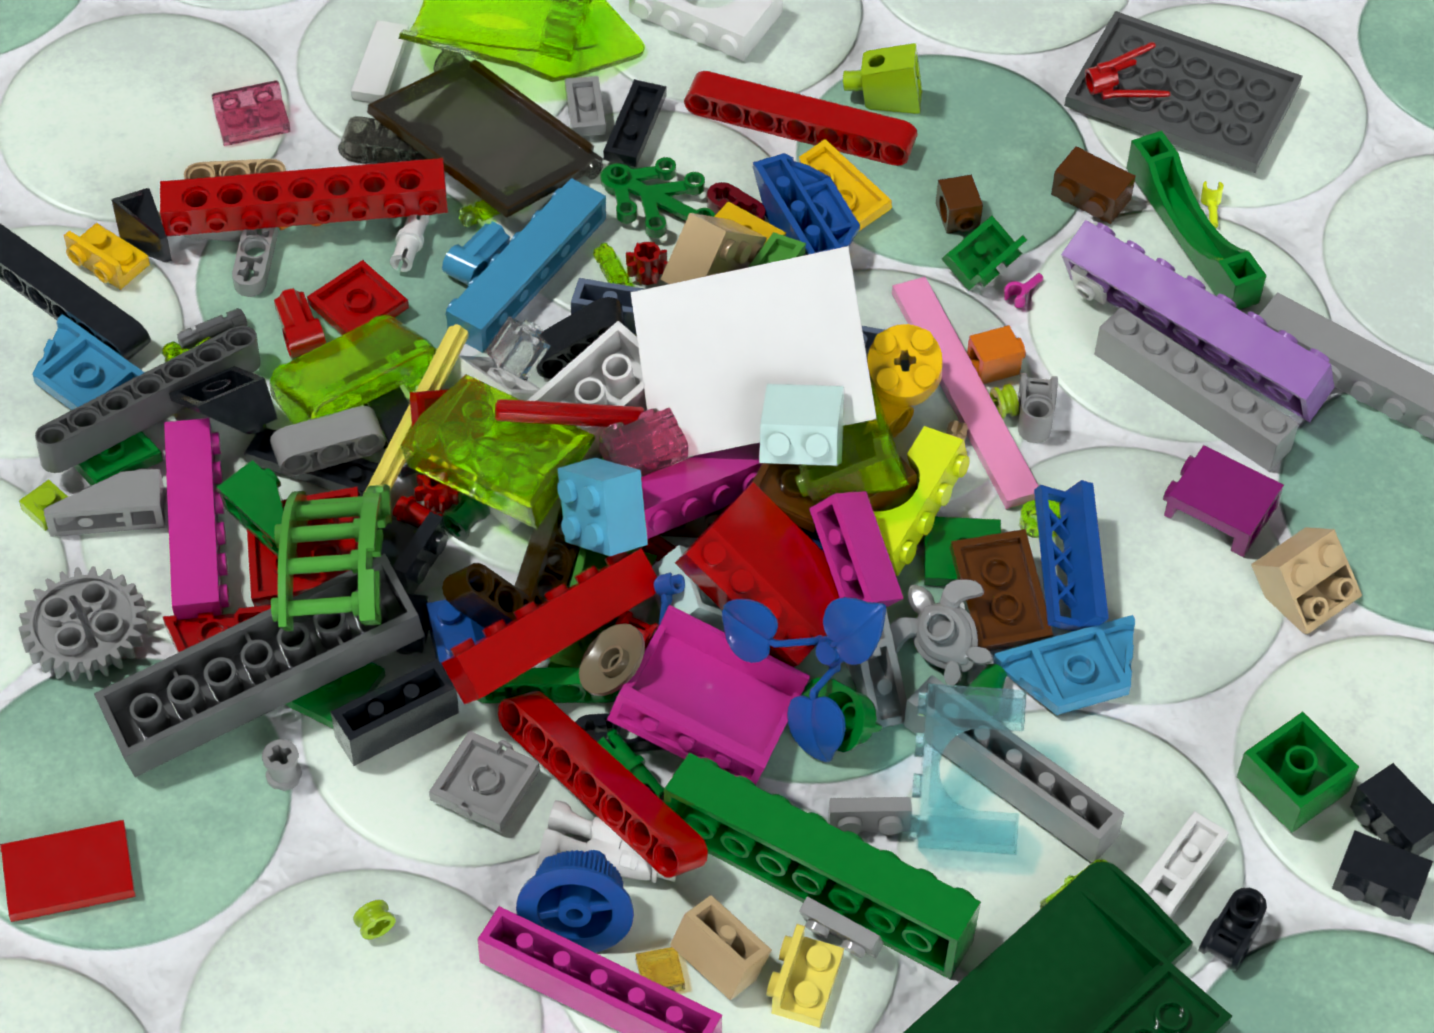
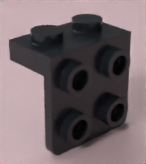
M429 512L419 528L406 522L398 521L391 517L392 524H387L385 528H378L382 529L383 532L381 555L386 554L407 594H414L447 545L448 535L445 532L444 517L433 512Z

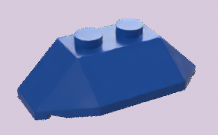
M786 153L753 162V171L761 201L765 207V216L771 225L786 232V237L806 243L805 255L850 246L860 230V224L828 175L809 165L793 161L794 158Z

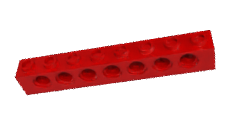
M443 158L160 181V214L166 236L448 213Z

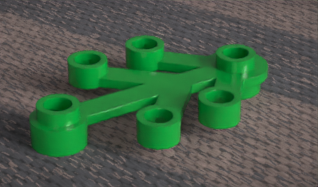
M663 157L656 161L655 166L631 169L624 164H611L601 172L602 186L609 194L615 196L617 203L616 217L618 221L629 224L637 219V205L630 200L628 192L640 197L646 218L645 233L651 238H661L666 233V220L663 216L659 215L658 207L684 220H687L689 213L712 217L716 215L709 208H699L696 210L670 197L682 194H701L705 190V177L699 172L686 174L683 181L646 185L641 182L658 178L663 181L672 180L676 176V162L672 158Z

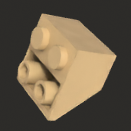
M1305 527L1251 564L1265 598L1303 634H1309L1362 596L1335 529Z

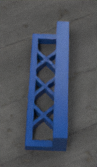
M1080 480L1066 491L1040 485L1034 489L1048 626L1073 632L1101 625L1109 619L1094 485L1091 482ZM1048 500L1059 503L1061 516L1059 519L1049 508ZM1053 531H1055V533L1063 541V552H1061V550L1056 546V544L1052 540ZM1057 564L1067 575V586L1056 575L1055 566ZM1060 599L1071 610V618L1060 615Z

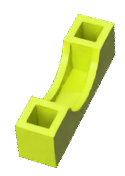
M926 426L923 427L907 453L909 465L916 472L917 481L919 482L916 492L907 502L897 508L887 511H873L896 576H899L906 564L908 565L913 561L917 545L923 535L930 533L936 514L941 506L947 505L951 498L953 486L959 477H964L969 468L970 458L967 456L964 439Z

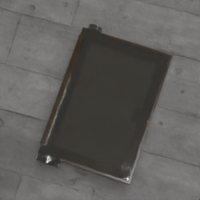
M455 46L445 48L438 55L433 67L434 73L368 104L367 113L426 158H443L444 171L506 218L550 195L558 188H562L571 178L577 180L586 176L590 180L595 179L603 168V158L593 151V144L476 59L472 61L466 59L464 53Z

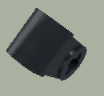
M1250 887L1236 890L1231 895L1218 918L1210 925L1198 951L1203 954L1209 952L1229 963L1230 969L1236 972L1260 930L1267 909L1266 899L1263 894ZM1237 910H1247L1253 914V917L1242 916Z

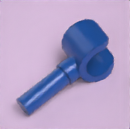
M670 572L658 576L654 581V589L661 596L659 625L668 606L672 604V595L684 591L685 579L682 574L672 576Z

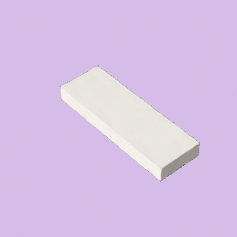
M376 21L351 89L352 99L374 102L389 94L410 35L409 25Z

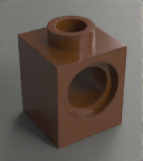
M972 174L938 180L935 204L946 234L960 231L966 232L981 225L983 203Z

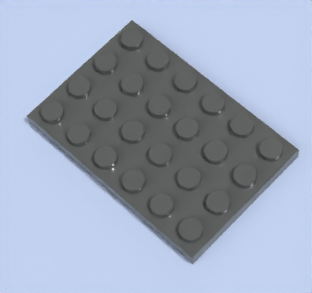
M1115 11L1066 95L1064 106L1145 135L1162 130L1173 145L1256 173L1301 86L1303 76ZM1150 42L1156 44L1154 49L1132 58L1136 59V65L1117 72L1119 84L1113 86V89L1169 91L1171 93L1169 97H1113L1103 100L1100 93L1090 94L1085 81L1086 69L1095 67L1098 63L1112 60Z

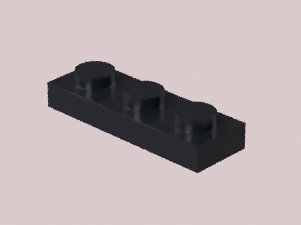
M634 79L603 150L604 160L637 167L666 99L667 86Z

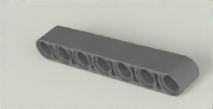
M247 326L231 328L42 425L35 432L42 468L51 473L66 471L187 408L170 399L169 393L233 366L251 373L255 372L261 365L257 333L254 329Z

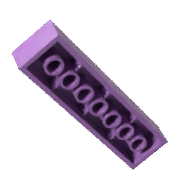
M1087 220L1084 221L1061 254L1072 281L1071 269L1074 265H1077L1088 272L1086 277L1102 286L1103 292L1107 294V302L1119 309L1123 307L1177 344L1309 423L1334 389L1332 366L1329 363L1330 359L1325 354L1314 348H1311L1310 351L1298 345V340L1293 335L1284 330L1279 332L1272 330L1266 326L1267 322L1256 313L1248 312V314H1245L1235 308L1236 304L1234 301L1219 293L1215 296L1206 291L1205 285L1198 279L1189 275L1187 278L1182 277L1175 272L1176 269L1166 260L1157 258L1155 261L1145 255V250L1131 240L1125 243L1116 238L1115 232L1102 223L1094 225Z

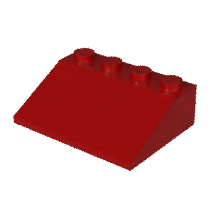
M754 482L736 498L675 562L722 611L724 609L723 606L734 599H750L768 607L778 622V629L773 637L777 640L812 638L818 635L826 636L823 626L825 610L832 601L840 598L825 553ZM770 645L769 655L792 667H796L816 645L779 648Z

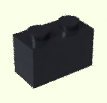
M1394 763L1357 787L1350 808L1353 810L1357 820L1361 824L1368 826L1381 841L1417 855L1422 854L1434 845V804Z
M1354 830L1332 889L1341 892L1348 899L1363 901L1378 907L1388 915L1410 920L1421 896L1433 861Z

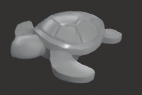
M955 580L945 586L940 603H935L932 594L926 588L911 585L908 590V601L911 608L919 615L917 618H898L890 625L896 654L908 639L913 638L917 651L924 659L939 668L945 669L944 679L951 688H955L960 683L962 672L970 671L974 663L979 666L992 663L993 656L991 652L986 648L978 647L977 630L971 615L959 606L965 600L982 596L984 594L983 587L973 580Z

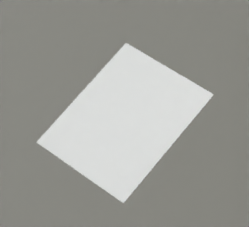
M849 246L631 292L655 463L760 443V423L767 384L844 386L843 426L876 419Z

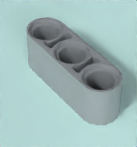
M360 406L285 426L273 433L270 442L282 474L298 476L373 455L385 446L386 440L374 409L368 406Z

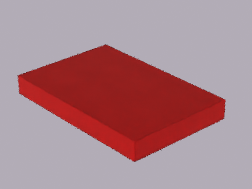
M124 820L0 844L8 915L11 922L136 897Z

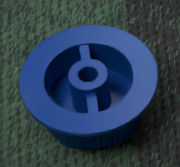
M571 850L570 852H561L546 857L539 868H537L536 874L521 888L516 903L517 915L595 953L611 948L619 943L630 931L634 917L633 903L629 894L623 888L624 885L619 870H616V867L610 861H607L606 856L598 850L586 852Z

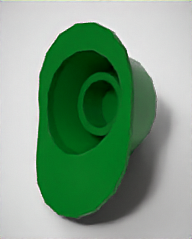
M821 677L812 679L805 686L801 695L809 697L810 690ZM833 678L819 691L818 698L828 697L840 707L845 717V735L837 751L843 753L851 751L856 745L865 743L873 733L882 730V725L876 722L877 717L874 703L867 695L856 692Z

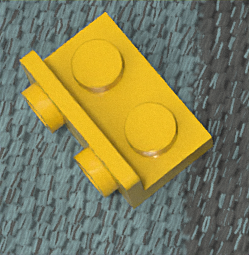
M95 223L80 237L71 231L64 234L68 258L75 265L84 266L93 272L101 282H109L119 290L150 265L147 254L98 223Z

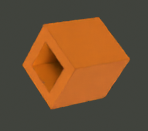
M1010 325L969 336L967 354L983 384L1020 375L1022 359L1025 358L1026 351L1022 339L1016 338Z

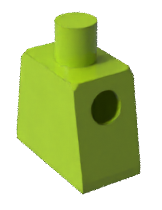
M916 43L864 52L861 70L843 72L844 91H863L865 107L869 110L920 114L922 82Z

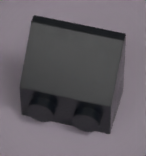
M236 366L169 393L172 401L246 434L261 432L266 429L267 423L278 419L265 378Z

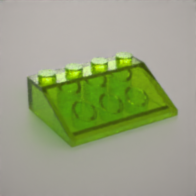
M465 374L420 415L402 442L401 448L407 465L538 529L559 496L557 468L581 462L594 442L595 435L574 425L497 421L495 419V404L497 400L520 399Z

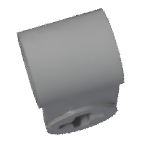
M1021 373L1018 392V432L1027 442L1041 443L1050 437L1057 398V376H1052L1051 379L1029 378L1026 373Z

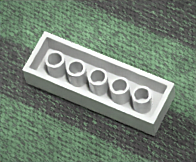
M617 321L527 401L642 407L646 412L647 405L637 337L622 323ZM502 422L458 460L454 466L457 476L461 480V486L467 491L470 490L480 495L488 504L490 513L512 531L542 504L545 496L558 490L559 478L557 468L594 458L611 443L616 433L627 428Z

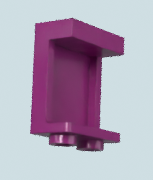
M1203 445L1196 457L1190 455L1185 461L1180 472L1182 476L1178 482L1172 480L1163 496V500L1167 502L1164 516L1171 519L1176 511L1180 510L1234 538L1230 551L1244 558L1277 509L1284 484Z

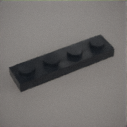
M266 427V429L256 433L244 452L245 460L247 463L253 460L260 467L269 468L282 474L270 442L271 436L276 430ZM359 458L290 477L333 491L358 487L360 496H363L379 464Z

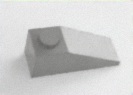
M138 469L136 471L120 472L44 508V516L50 537L165 528V489L160 469Z
M886 610L883 632L873 655L861 664L851 665L846 663L857 692L867 695L874 703L877 717L876 722L881 724L882 728L904 724L907 703Z

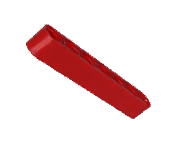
M701 71L695 75L684 99V105L687 110L700 117L814 146L826 139L839 152L894 166H901L907 163L918 136L915 126L905 120L710 71Z
M532 691L504 699L500 702L498 706V719L503 729L658 873L664 877L671 878L697 869L706 863L708 850L700 834L545 694L540 691Z

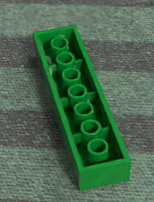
M689 752L664 788V803L700 834L706 843L708 854L804 903L806 897L817 901L881 937L885 946L951 980L972 945L981 901L975 899L969 891L959 887L954 888L938 880L933 873L926 869L914 868L901 861L896 854L889 850H879L871 846L854 832L842 831L828 824L822 816L813 812L807 813L793 806L785 797L779 794H770L756 787L748 778L735 776L721 769L713 760L699 758Z

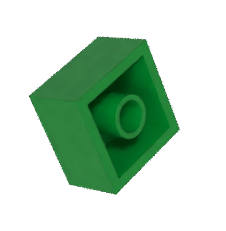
M1302 711L1244 752L1237 778L1293 833L1350 792L1359 766Z

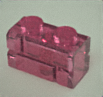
M657 408L649 409L643 412L637 421L624 425L622 422L612 424L599 436V449L604 460L641 470V477L688 458L689 445L687 439L678 426L671 408L661 411Z

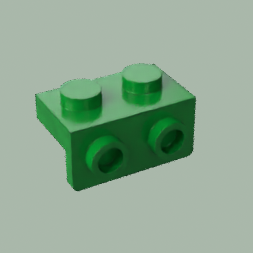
M990 216L941 259L969 291L979 282L985 287L998 276L1000 272L996 267L999 264L1003 263L1007 268L1021 256L1022 252L1018 248L1027 239L1022 235L1014 241L993 216Z

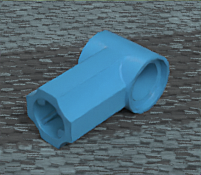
M493 221L490 224H485L463 247L457 244L447 252L442 263L443 272L469 285L475 276H479L489 266L493 256L498 253L500 254L509 245L510 236L506 234L501 225Z

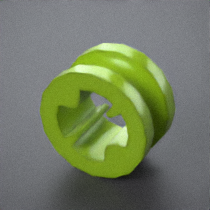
M1005 384L1002 390L998 387L991 388L990 397L1002 419H1005L1006 414L1017 416L1019 414V402L1014 387L1011 384Z
M371 901L359 908L354 914L353 921L356 926L361 927L360 934L364 939L378 938L394 926L396 920L394 915L388 912L389 907L386 901Z

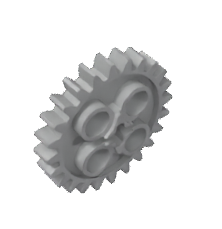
M95 566L91 567L88 575H82L80 568L76 567L74 577L70 578L62 571L60 572V582L55 583L47 578L45 580L48 588L46 591L36 588L33 590L36 601L25 600L24 604L27 612L20 613L19 617L22 626L18 627L25 653H29L33 664L40 663L44 673L54 668L57 679L63 677L66 672H70L72 681L76 682L80 673L86 672L88 680L91 681L96 670H100L103 675L109 676L108 666L113 664L117 668L122 669L121 657L125 656L134 659L133 646L143 647L142 634L148 633L146 621L149 620L143 595L138 594L134 583L127 585L123 574L113 579L111 569H107L101 576H98ZM72 599H76L82 609L87 626L91 628L93 639L97 644L96 648H92L86 638L82 623L77 618L75 608L71 602Z

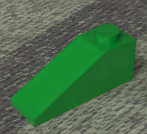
M251 460L217 486V490L225 509L278 557L279 548L276 547L274 530L275 525L282 522L285 507L278 489L281 486V482L271 469L266 468L263 470Z

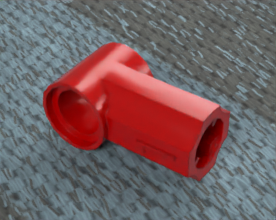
M294 288L282 291L280 296L274 299V304L283 327V337L290 358L293 359L326 350L327 345L322 326L318 318L314 319L304 292L296 291Z

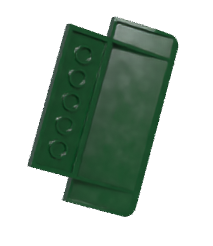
M1100 861L1088 866L903 1033H1220L1230 1024L1232 1015L1175 966L1191 950L1193 941L1121 869L1112 863Z

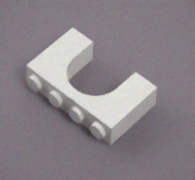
M629 0V13L742 61L746 59L782 14L783 0H734L725 6L716 8L699 7L686 0Z

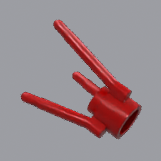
M1150 42L1112 60L1098 63L1097 66L1086 69L1085 81L1090 94L1100 93L1103 100L1113 97H1169L1171 94L1169 91L1113 89V86L1119 84L1117 72L1136 65V59L1132 58L1154 49L1156 44Z

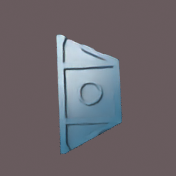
M62 314L56 322L58 329L53 339H48L43 350L44 356L38 361L32 375L36 385L73 410L145 372Z
M1131 615L1105 622L1101 625L1091 626L995 653L993 662L1004 668L1010 679L1055 715L1129 695L1131 688L1135 618Z

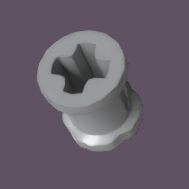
M278 739L272 741L265 746L262 752V761L267 768L266 779L268 784L273 789H280L282 791L296 787L302 776V770L298 763L299 753L297 747L288 740Z

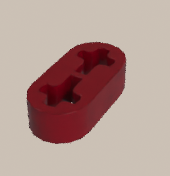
M719 182L713 184L708 189L707 208L711 209L715 214L727 202H730L765 221L764 205L734 185Z

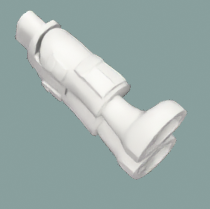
M555 800L550 812L548 827L543 835L536 870L546 857L553 856V854L570 852L571 850H582L584 852L598 850L606 856L607 861H610L616 867V870H619L621 877L636 880L651 879V882L656 883L657 878L675 882L677 876L667 878L658 873L599 817H595L594 821H590L574 813L566 802ZM576 834L589 838V841L585 843L565 835Z

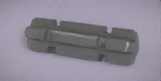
M236 308L226 312L227 316L224 318L223 315H219L195 325V330L188 328L180 331L177 334L179 345L186 352L198 346L199 343H204L231 328L248 326L245 314L240 308Z

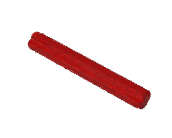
M499 399L495 404V419L503 422L640 429L645 423V410L642 407Z

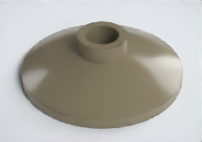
M617 624L604 630L592 641L582 658L579 670L580 682L586 691L596 696L609 695L622 688L634 676L642 662L645 650L643 635L637 628L630 624Z

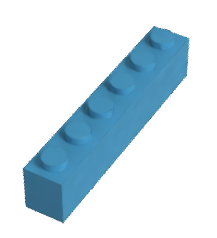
M572 178L562 188H558L542 210H537L533 214L526 227L521 232L518 231L513 235L509 245L500 254L494 255L489 266L479 276H475L470 281L468 288L461 296L449 303L445 313L447 329L455 324L462 326L469 333L465 344L483 353L606 220V195Z

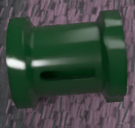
M470 490L465 491L460 496L461 502L451 512L448 511L442 515L444 517L445 530L461 541L468 538L470 529L480 519L484 520L490 514V508L486 501L480 495Z

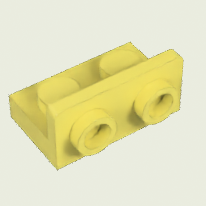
M797 924L793 936L786 935L784 937L779 954V960L784 961L780 973L773 971L766 996L772 997L771 1014L820 1028L843 959L844 948L805 937V926Z

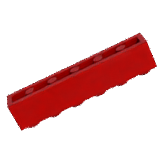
M642 548L629 554L626 551L606 557L604 560L607 566L597 570L594 565L574 576L577 583L569 588L563 583L544 594L547 601L539 606H536L535 602L532 601L515 610L513 613L516 619L510 623L505 624L504 620L501 619L482 630L485 637L474 643L470 637L452 647L450 650L453 656L441 662L464 705L481 699L655 595L654 581L657 575Z

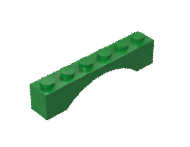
M1161 130L1131 140L1126 166L1127 171L1136 175L1135 182L1214 294L1217 296L1220 293L1235 302V308L1238 310L1259 304L1267 275L1249 250L1241 249L1230 243L1208 220L1189 185L1179 153Z

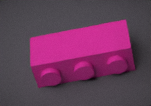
M866 491L836 493L809 508L840 598L852 597L867 602L882 603L886 605V608L904 599Z

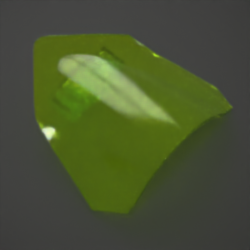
M424 0L413 26L409 31L403 29L398 38L434 49L518 68L550 82L562 81L566 78H576L637 59L644 54L645 44L606 0Z

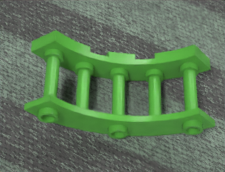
M371 485L366 489L363 496L332 499L307 500L305 491L291 492L284 507L281 524H276L274 530L276 547L279 548L278 597L271 599V614L273 622H278L279 628L284 631H294L293 616L353 612L354 616H359V621L365 626L381 625L380 573L373 569V557H381L383 532L382 529L378 528H385L387 524H392L389 485ZM359 516V518L354 519L353 523L308 526V520ZM353 538L358 542V549L351 550V554L295 558L297 543ZM352 570L353 574H358V592H352L351 596L293 600L294 574Z

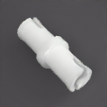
M417 215L407 216L404 227L396 235L397 245L390 258V264L395 270H397L400 260L403 261L400 272L411 270L416 253L422 249L424 244L423 234L430 221L429 215H421L420 220L416 219Z

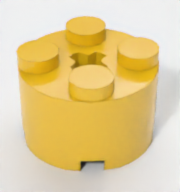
M901 324L892 326L877 334L868 353L871 385L881 397L896 406H915L928 399L937 389L942 379V352L931 332L915 325ZM902 360H909V364H911L909 371H902Z

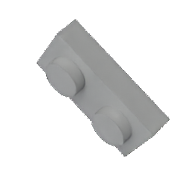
M599 77L566 78L565 92L571 129L580 136L606 134Z
M911 797L830 798L828 824L842 831H851L856 834L860 832H881L886 835H894L900 832H909L912 816Z
M806 897L799 910L804 920L807 921L805 927L825 939L829 933L843 940L842 948L859 958H863L865 953L876 958L884 945L881 937L876 933L809 897Z

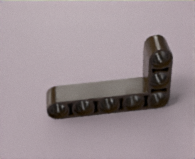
M558 490L545 496L542 501L515 585H512L481 563H473L447 576L443 581V595L453 607L484 628L501 619L504 620L505 624H508L516 619L513 613L515 610L532 601L535 602L536 606H539L547 601L544 596L546 592L563 583L567 585L579 546L565 542L561 526L563 520L562 505Z

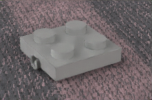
M468 731L430 789V800L455 811L457 814L464 815L468 819L501 832L540 771L539 762L514 751L513 746L507 741L500 740L496 743L472 731Z

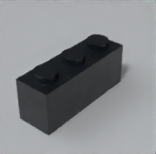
M435 659L331 711L335 738L353 766L458 714L457 691L440 662Z

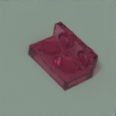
M277 80L212 94L215 118L223 146L291 132L289 119L282 100L280 84Z

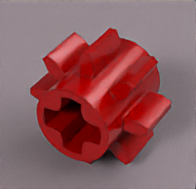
M655 242L636 243L634 253L626 252L627 276L634 277L639 285L658 284L660 274L663 275L668 263L667 250H660Z
M431 466L424 475H417L418 487L414 488L416 501H424L426 508L434 512L445 513L452 504H459L458 493L462 491L460 478L452 479L451 468L444 469Z

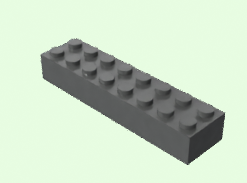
M386 554L373 559V569L380 573L381 625L365 626L359 621V616H354L353 612L293 616L294 631H284L279 628L278 622H273L270 608L94 693L123 758L134 777L146 773L424 637L419 616ZM349 570L293 597V600L351 596L352 592H358V574H353L352 570Z

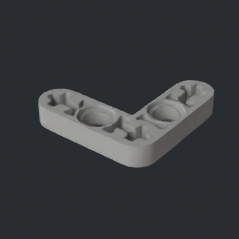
M278 227L263 228L262 235H258L257 229L184 235V237L239 242L232 271L236 292L241 296L253 297L264 291L278 237ZM253 248L265 250L262 255L256 257L246 254ZM249 269H252L254 271V277H251L250 281H247L249 277Z

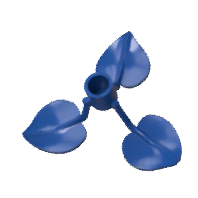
M852 597L838 598L832 601L825 610L823 626L827 634L826 636L818 635L812 638L777 640L773 637L777 632L778 622L768 607L750 599H734L727 602L723 606L724 609L722 611L725 636L734 654L746 662L756 663L766 659L770 653V645L775 648L806 645L817 646L816 656L822 664L829 666V669L810 690L809 697L799 695L791 700L787 719L793 738L806 753L822 762L832 761L835 752L844 739L845 717L840 707L828 697L818 698L819 691L835 673L841 671L842 663L845 662L851 665L861 664L873 655L883 632L886 605Z

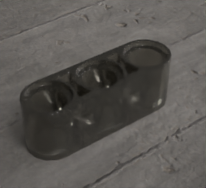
M355 116L348 120L338 145V151L343 158L361 164L428 159L376 119ZM407 124L441 150L443 137L438 131L429 127Z

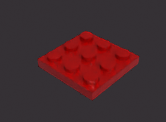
M358 487L307 495V500L359 497L360 493ZM359 516L308 520V526L353 523L354 519L359 518ZM247 530L251 600L254 607L271 605V599L278 597V557ZM355 538L297 543L296 551L298 558L351 554V550L358 549V542L355 541ZM349 570L294 574L293 597Z

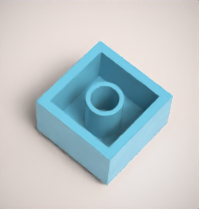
M592 458L557 468L559 478L557 489L562 505L563 520L561 526L565 542L607 556H613L648 545L641 470L599 458Z

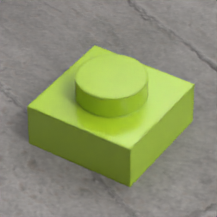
M48 479L20 499L19 503L21 510L46 531L48 527L44 516V508L68 496Z

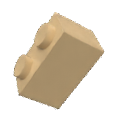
M712 895L684 914L670 943L671 947L729 1000L733 999L757 980L772 951Z

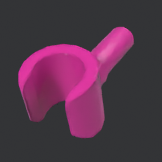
M1037 273L1023 284L1016 281L1008 283L1004 290V300H1008L1013 295H1018L1014 300V306L1022 308L1026 302V294L1043 281L1042 274Z

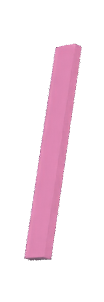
M926 277L893 285L892 295L907 323L930 331L938 342L942 352V379L940 386L958 420L967 424V437L1005 508L1008 509L1035 501L1034 489L1038 487V484Z

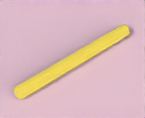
M455 324L448 327L416 392L442 390L469 337L468 331L462 328V326ZM410 404L367 488L371 485L387 484L390 486L391 491L413 448Z

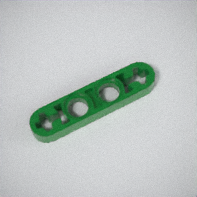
M580 667L531 668L477 701L500 704L501 701L532 691H540L553 703H611L616 701L622 688L609 695L596 696L583 688L579 678Z

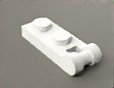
M1194 811L1142 881L1140 887L1172 919L1182 901L1227 841L1229 832ZM1160 883L1172 889L1168 896L1156 889Z

